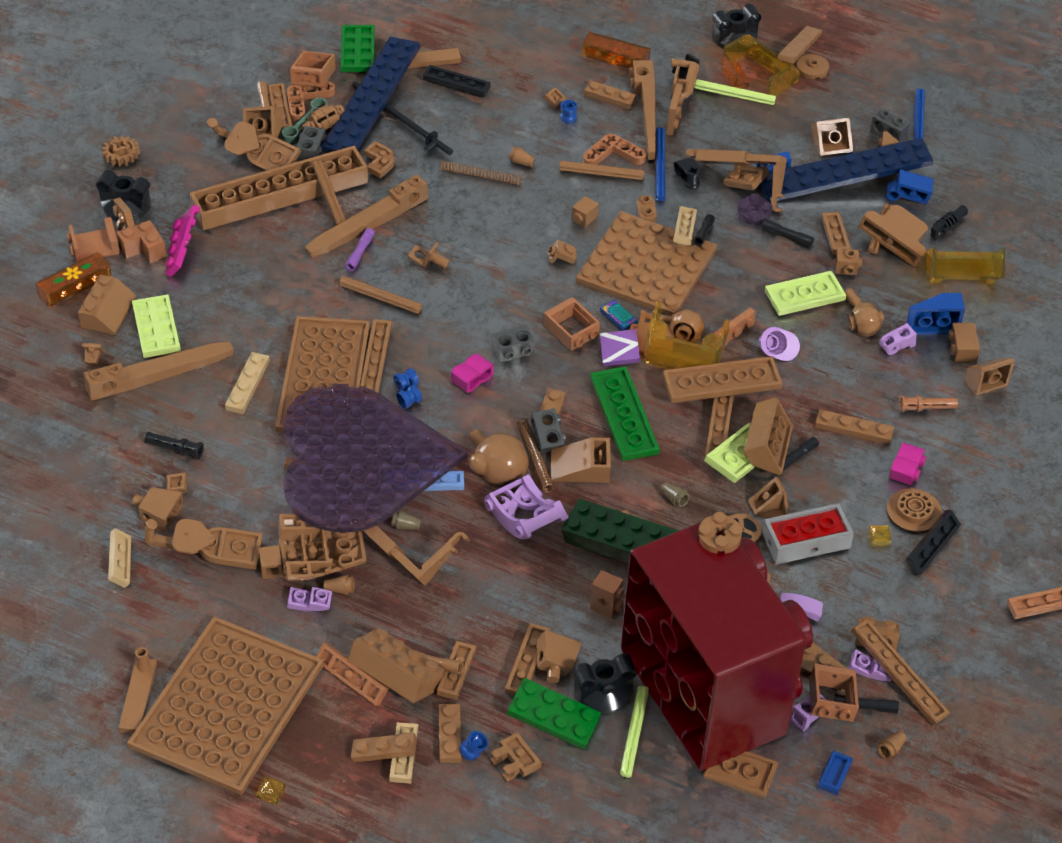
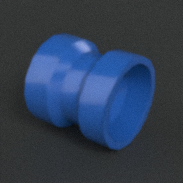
M565 100L561 103L560 119L562 122L571 124L577 120L578 105L575 101Z
M413 368L405 370L403 374L398 373L393 376L394 383L399 391H405L411 385H419V378Z
M411 385L407 390H401L396 393L397 401L404 410L411 407V404H417L422 401L421 392L416 385Z
M473 731L459 746L460 754L465 759L473 761L487 748L488 740L483 733Z

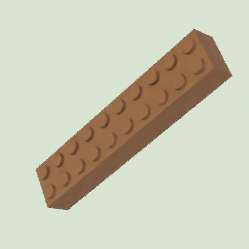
M351 146L190 192L191 207L194 204L200 207L199 213L195 214L202 229L207 230L324 196L313 167L316 161L321 160L323 162L334 192L368 183V167L356 147Z

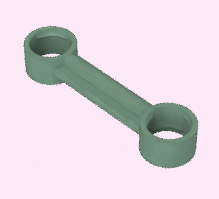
M324 98L313 99L311 101V109L294 126H288L282 130V140L291 145L297 144L299 142V134L303 131L302 126L307 122L310 113L315 111L318 106H328L327 100Z

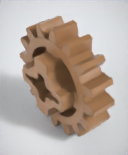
M123 135L120 138L114 136L113 140L108 139V143L104 142V147L101 148L103 159H106V163L111 162L112 166L116 163L118 166H121L123 163L127 166L128 162L134 163V159H138L140 154L139 143L135 139L130 140V136L123 138Z

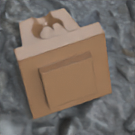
M82 343V347L85 350V363L88 365H98L100 355L105 352L102 345Z

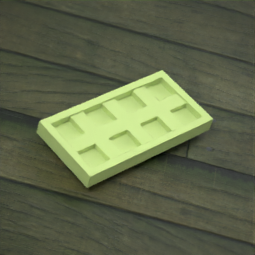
M169 295L132 300L143 358L181 352Z

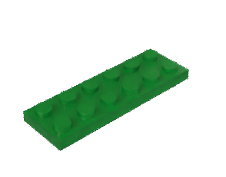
M627 367L590 373V380L622 461L658 455L660 452L659 446Z

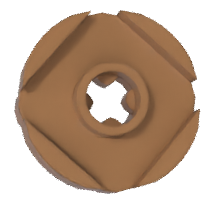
M716 512L700 523L698 532L699 542L709 552L725 551V554L730 553L739 547L743 529L735 519L726 516L723 512ZM716 532H722L725 536H717Z

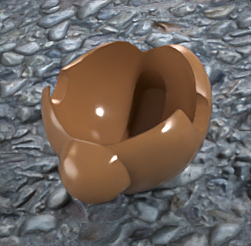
M495 433L479 443L474 454L469 459V466L474 473L482 475L490 484L502 486L505 482H514L521 479L528 470L529 460L524 445L518 438L505 433Z

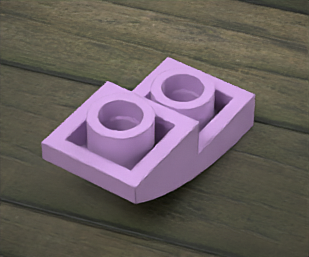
M291 587L286 608L302 611L329 610L332 591L312 587L311 591Z
M780 594L779 598L782 602L787 600L797 602L803 608L808 618L815 621L821 618L822 602L799 594Z
M858 650L852 653L848 669L856 670L857 674L875 680L892 681V678L874 658Z

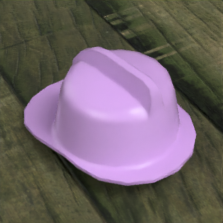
M778 327L767 328L761 337H758L762 351L766 355L773 356V358L789 361L794 359L800 349V343L796 335Z

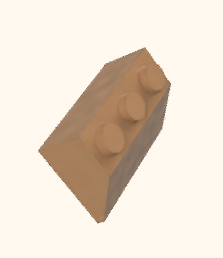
M100 274L78 311L81 328L116 335L132 307V300L137 298L136 294L119 279Z

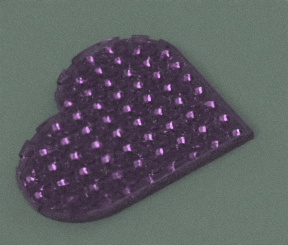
M333 384V387L322 389L320 386L311 389L291 403L283 422L285 441L291 451L297 456L289 465L284 478L286 502L292 512L302 521L326 531L356 532L381 524L468 457V451L383 395L363 386L354 388L349 387V384Z

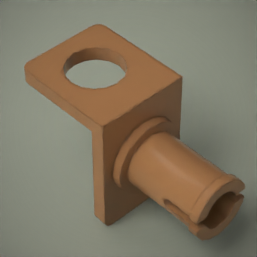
M438 242L435 243L430 252L415 245L408 255L409 259L424 268L429 262H433L445 270L450 259L437 253ZM420 252L424 255V258L418 259L414 253Z

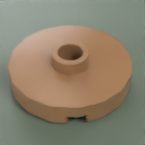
M807 54L798 59L796 70H798L800 76L806 79L815 80L818 77L821 79L829 72V62L822 56Z

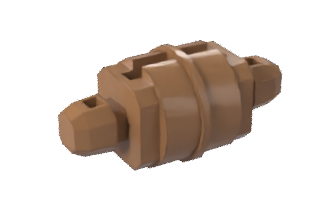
M324 105L321 108H317L310 113L302 129L304 130L305 126L329 130L340 120L339 116L345 110L342 105L335 107L333 105Z

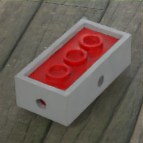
M839 503L764 519L762 536L776 565L851 548L854 535Z

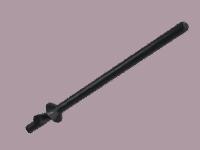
M353 82L352 84L356 90L360 85L358 82ZM386 103L383 108L425 138L426 147L424 150L427 153L438 147L448 155L453 154V149L437 139L438 133L436 131L427 132Z

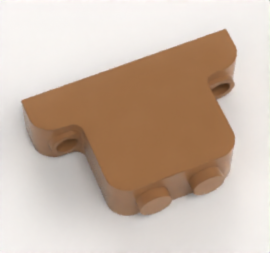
M893 205L884 215H880L875 211H868L858 225V228L914 268H916L926 253V248L920 242L927 232L928 226L900 205Z

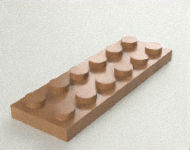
M773 356L663 370V378L671 403L782 389L783 385Z

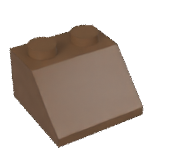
M277 106L243 108V121L256 128L257 136L270 134L278 138L283 126V110Z
M850 118L811 123L813 141L820 156L853 152Z
M998 358L967 368L964 381L975 396L1006 387L1009 384L1015 360L1014 358Z

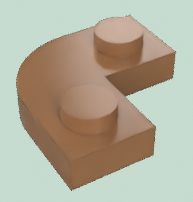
M374 141L364 150V155L374 160L367 166L368 172L381 179L394 167L395 158L393 151L388 147Z

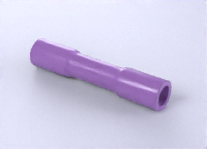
M365 229L357 247L345 264L347 270L354 271L363 252L375 235L373 229Z

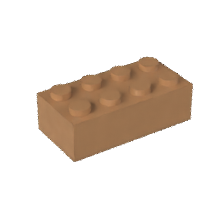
M380 628L355 639L348 658L350 663L412 703H416L436 692L444 673V669L439 667L437 663L428 660L420 652L411 649L404 642L395 639L387 631Z

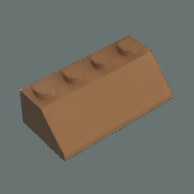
M777 397L756 403L744 447V455L747 459L749 458L753 466L780 475L783 472L793 425Z

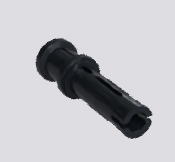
M147 432L144 439L146 444L175 450L179 455L184 456L186 454L194 456L195 459H200L204 451V444L202 442L194 443L186 438L178 440Z

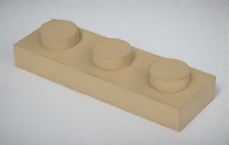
M115 528L110 532L108 580L125 588L130 584L131 536Z
M397 722L395 735L415 733L416 737L418 736V724ZM415 756L392 758L390 782L411 784Z

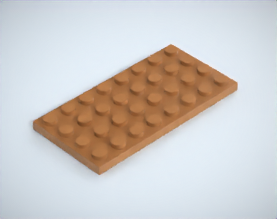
M296 316L275 426L276 432L353 437L370 321Z

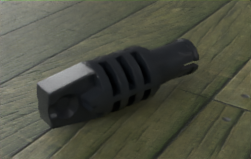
M960 205L955 211L948 212L937 220L931 228V236L936 239L958 225L960 219L968 214L967 207Z

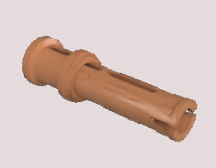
M900 395L899 397L900 412H905V410L920 412L923 409H957L958 407L956 397L922 398L920 395L915 397Z

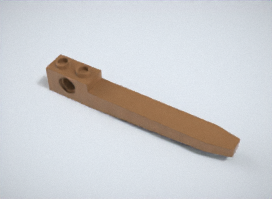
M633 60V66L629 68V77H632L630 79V87L634 89V94L641 95L648 160H655V77L653 60Z
M417 174L390 189L389 196L317 236L305 246V252L311 258L330 252L361 236L366 228L374 229L429 199L427 183Z
M230 341L211 343L122 367L121 363L94 369L84 372L85 389L91 401L119 394L216 363L234 354L233 347Z

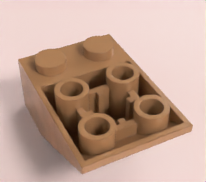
M588 438L551 450V482L610 483V438Z

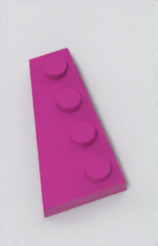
M195 204L180 219L177 218L172 225L171 244L167 251L169 255L165 262V274L170 277L182 266L187 250L185 246L191 238L189 232L196 222V219L193 217L200 210V207Z

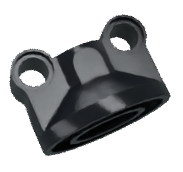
M747 4L742 10H731L726 14L724 11L714 13L712 16V21L714 22L712 38L714 43L720 48L734 52L752 48L756 44L758 26L762 18L753 4Z
M104 170L96 183L103 213L107 217L118 221L119 217H116L113 212V206H115L113 199L120 197L130 208L133 220L144 216L151 205L149 195L150 182L143 177H138L134 180L132 177L117 176L111 170Z
M624 653L616 656L613 660L600 659L592 665L588 663L576 665L572 670L575 698L579 703L601 712V715H610L623 710L630 702L634 678L637 676L631 656Z

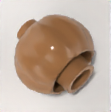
M867 302L856 305L852 310V316H848L851 330L858 329L856 333L861 337L875 335L880 328L881 322H884L882 311H878L874 305Z
M689 309L675 313L670 323V330L675 335V339L684 343L699 340L705 327L699 313Z

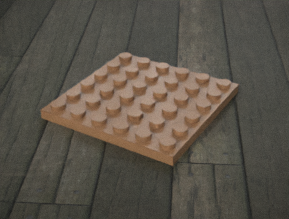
M620 211L576 276V283L672 316V314L679 312L715 254L718 244L705 240L702 246H696L693 243L695 236H692L690 246L678 245L673 242L675 229Z

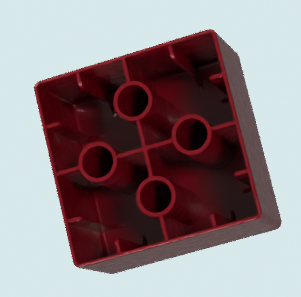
M700 523L630 550L620 647L623 654L626 653L631 656L638 677L643 685L649 688V694L700 771H704L707 768L716 766L723 761L737 757L746 751L753 750L787 734L794 700L802 694L803 685L800 670L804 651L810 648L813 643V632L808 616L803 608L793 600L782 602L768 583L764 557L753 540L747 537L741 538L739 547L733 552L725 554V551H718L717 553H712L703 548L699 542L698 532ZM716 532L717 536H725L722 532Z

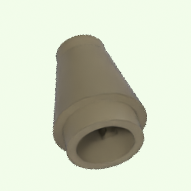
M667 482L660 489V492L675 507H684L689 501L690 496L685 489Z
M401 510L400 512L394 511L391 526L396 527L395 529L419 531L421 519Z

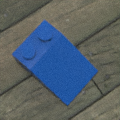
M942 293L910 306L906 323L917 335L948 334L953 323H962L965 311L962 293Z

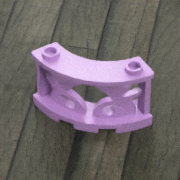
M529 474L484 497L487 510L492 511L501 525L519 539H528L532 537L531 532L551 522L559 523L569 518L560 500L553 501L549 498L544 500L541 497L543 496L542 492L535 485ZM519 485L515 493L510 490ZM505 493L509 498L501 496L504 504H500L496 496ZM517 507L524 510H535L534 517L530 519L515 518Z

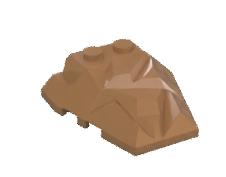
M279 514V549L282 573L287 581L310 580L366 563L361 528L337 522L335 525L324 523V519L320 518L317 521L305 519L303 514Z

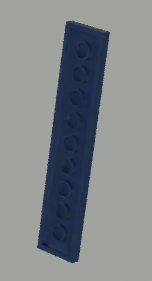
M389 37L345 107L344 113L340 115V120L335 123L321 146L322 151L330 153L351 146H355L357 150L360 148L421 48L420 42Z
M917 138L786 168L781 192L785 197H780L777 201L897 174L900 169L910 171L932 166L933 158L923 138ZM769 172L767 177L759 184L766 203H770L772 199L773 172Z

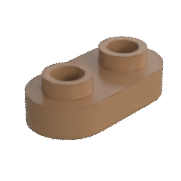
M648 195L640 196L637 199L638 217L655 222L657 212L654 199Z

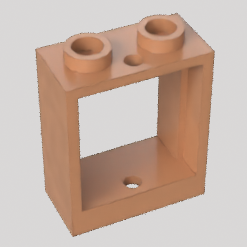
M303 51L290 68L291 84L323 87L336 69L335 54Z
M573 297L544 312L543 326L570 351L581 347L584 343L599 336L600 322ZM571 316H574L585 327V329L574 335L569 334L559 324Z
M814 663L809 676L811 715L853 722L859 709L856 670ZM819 686L845 690L846 703L820 699Z

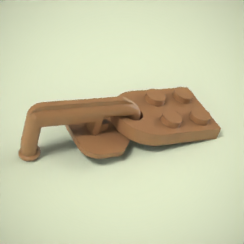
M671 58V67L677 66L670 97L671 104L666 135L673 136L674 129H678L679 119L682 114L680 106L683 104V99L688 98L693 93L699 65L693 61ZM680 67L689 68L686 80L679 79Z
M210 118L207 121L208 126L217 135L226 138L225 148L228 152L237 156L247 153L249 161L263 171L295 163L301 153L299 148L270 134L257 136L256 128L247 122H238L230 132L220 127L215 118Z
M154 519L146 521L145 543L149 546L174 549L177 552L187 554L200 553L204 559L215 564L257 569L263 533L225 527L207 529L200 521L182 519L176 524L174 536L168 537L154 534V529L158 526Z

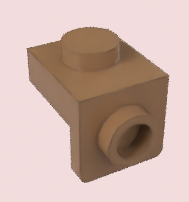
M557 240L548 249L549 263H553L557 258L571 264L576 261V247L571 244Z

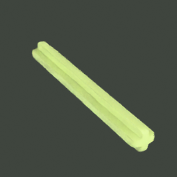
M699 79L695 82V89L772 106L776 101V96Z
M640 685L637 688L620 770L622 777L630 778L632 776L649 693L647 686Z

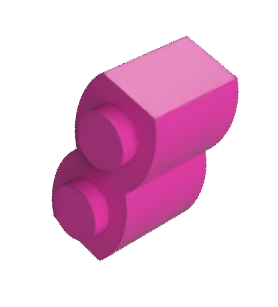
M478 353L469 356L465 363H461L452 369L451 382L467 393L472 392L480 383L486 382L493 376L494 364Z
M903 442L891 467L889 478L911 486L913 481H917L921 472L919 468L925 465L927 456H924L925 449Z

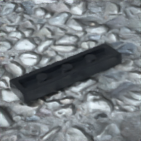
M429 65L423 74V80L485 97L491 88V82Z
M951 509L944 511L905 559L915 575H921L961 526V523Z

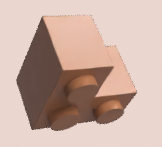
M150 220L117 232L119 248L126 258L140 253H144L149 263L167 258L165 242Z

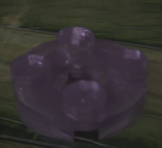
M754 193L738 202L737 215L744 223L751 224V222H757L756 225H761L765 219L770 220L773 206L759 194Z

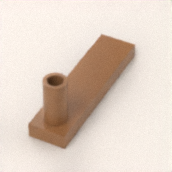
M140 647L135 651L136 660L118 728L119 733L133 734L146 714L158 663L157 659H149L148 650L144 647Z

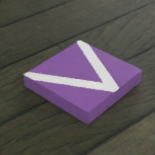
M637 329L600 333L603 367L640 362Z

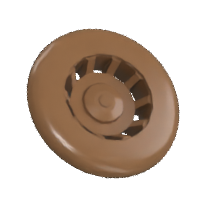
M908 488L899 490L887 502V512L891 520L899 527L908 531H927L942 515V508L938 500L928 492L920 489Z

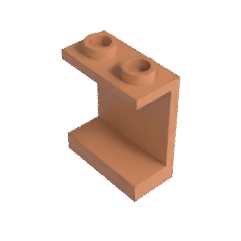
M111 217L104 218L106 229L76 235L72 225H68L70 233H66L69 244L72 243V245H69L71 255H75L77 262L120 254Z

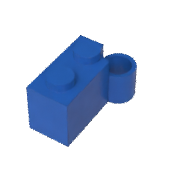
M900 169L897 180L887 184L886 196L892 201L904 198L927 205L933 193V178Z

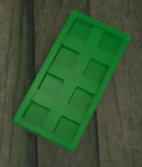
M342 25L341 72L367 73L374 63L375 25Z
M524 677L507 711V715L585 750L601 716V712Z

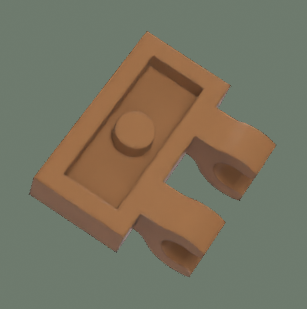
M120 197L113 199L115 205L113 206V212L116 217H119L116 222V228L121 231L135 226L130 208Z
M518 732L501 740L499 743L500 748L491 752L493 757L490 758V761L494 766L501 764L507 757L512 762L503 767L505 773L502 774V777L506 782L514 779L518 773L525 777L540 769L542 762Z

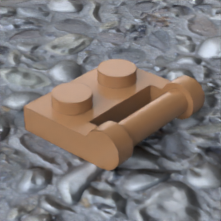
M735 165L734 170L723 182L726 187L754 190L767 177L769 169L766 166Z

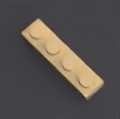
M680 206L673 242L681 246L691 245L697 209Z
M251 352L225 404L226 411L244 414L270 362V356Z

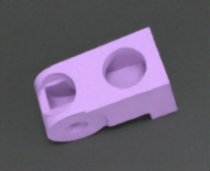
M906 323L884 335L880 339L879 345L888 355H893L906 347L912 348L916 346L917 334Z
M820 694V699L827 700ZM810 695L793 707L790 719L803 732L819 717L811 715Z

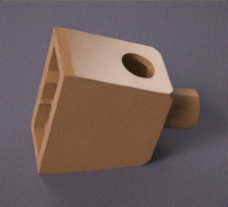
M154 487L149 489L145 497L136 494L132 500V505L139 507L140 519L144 522L148 519H154L158 524L157 528L164 532L169 530L184 505L182 492Z
M545 630L537 638V667L539 670L548 673V682L558 683L560 677L564 678L573 669L581 642Z

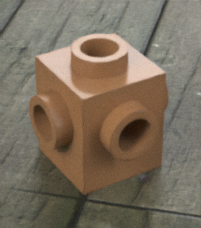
M837 248L835 274L857 275L858 268L862 267V258L859 257V250Z

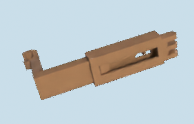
M688 149L686 151V155L696 158V161L705 164L751 166L752 163L776 164L773 165L771 208L778 213L784 211L782 208L777 209V199L785 197L781 192L786 168V157L781 155L750 154L746 151Z
M349 506L343 508V512L395 562L399 561L424 586L433 578L452 553L458 554V550L454 546L460 539L463 538L466 542H470L469 537L465 533L457 532L441 549L421 565L422 569L420 570L404 555L405 552L359 508L355 512Z

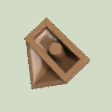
M777 476L748 500L756 516L768 519L789 514L787 494Z

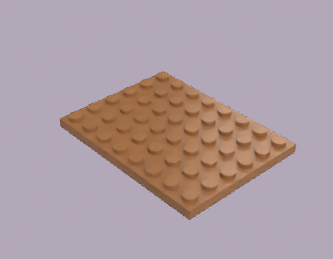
M214 616L127 742V746L134 751L242 796L322 670L324 660Z

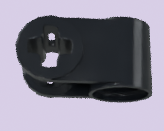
M690 157L675 161V173L680 177L685 186L691 189L699 187L701 169L697 166L694 159Z

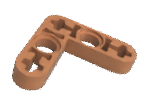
M326 82L323 87L298 84L288 86L287 99L291 121L297 123L305 115L304 100L333 97L335 95V84Z
M611 133L605 135L583 154V163L598 165L612 152L636 165L644 164L646 161L645 150ZM598 149H603V150H605V151H604V152H599V151H597V150H598Z

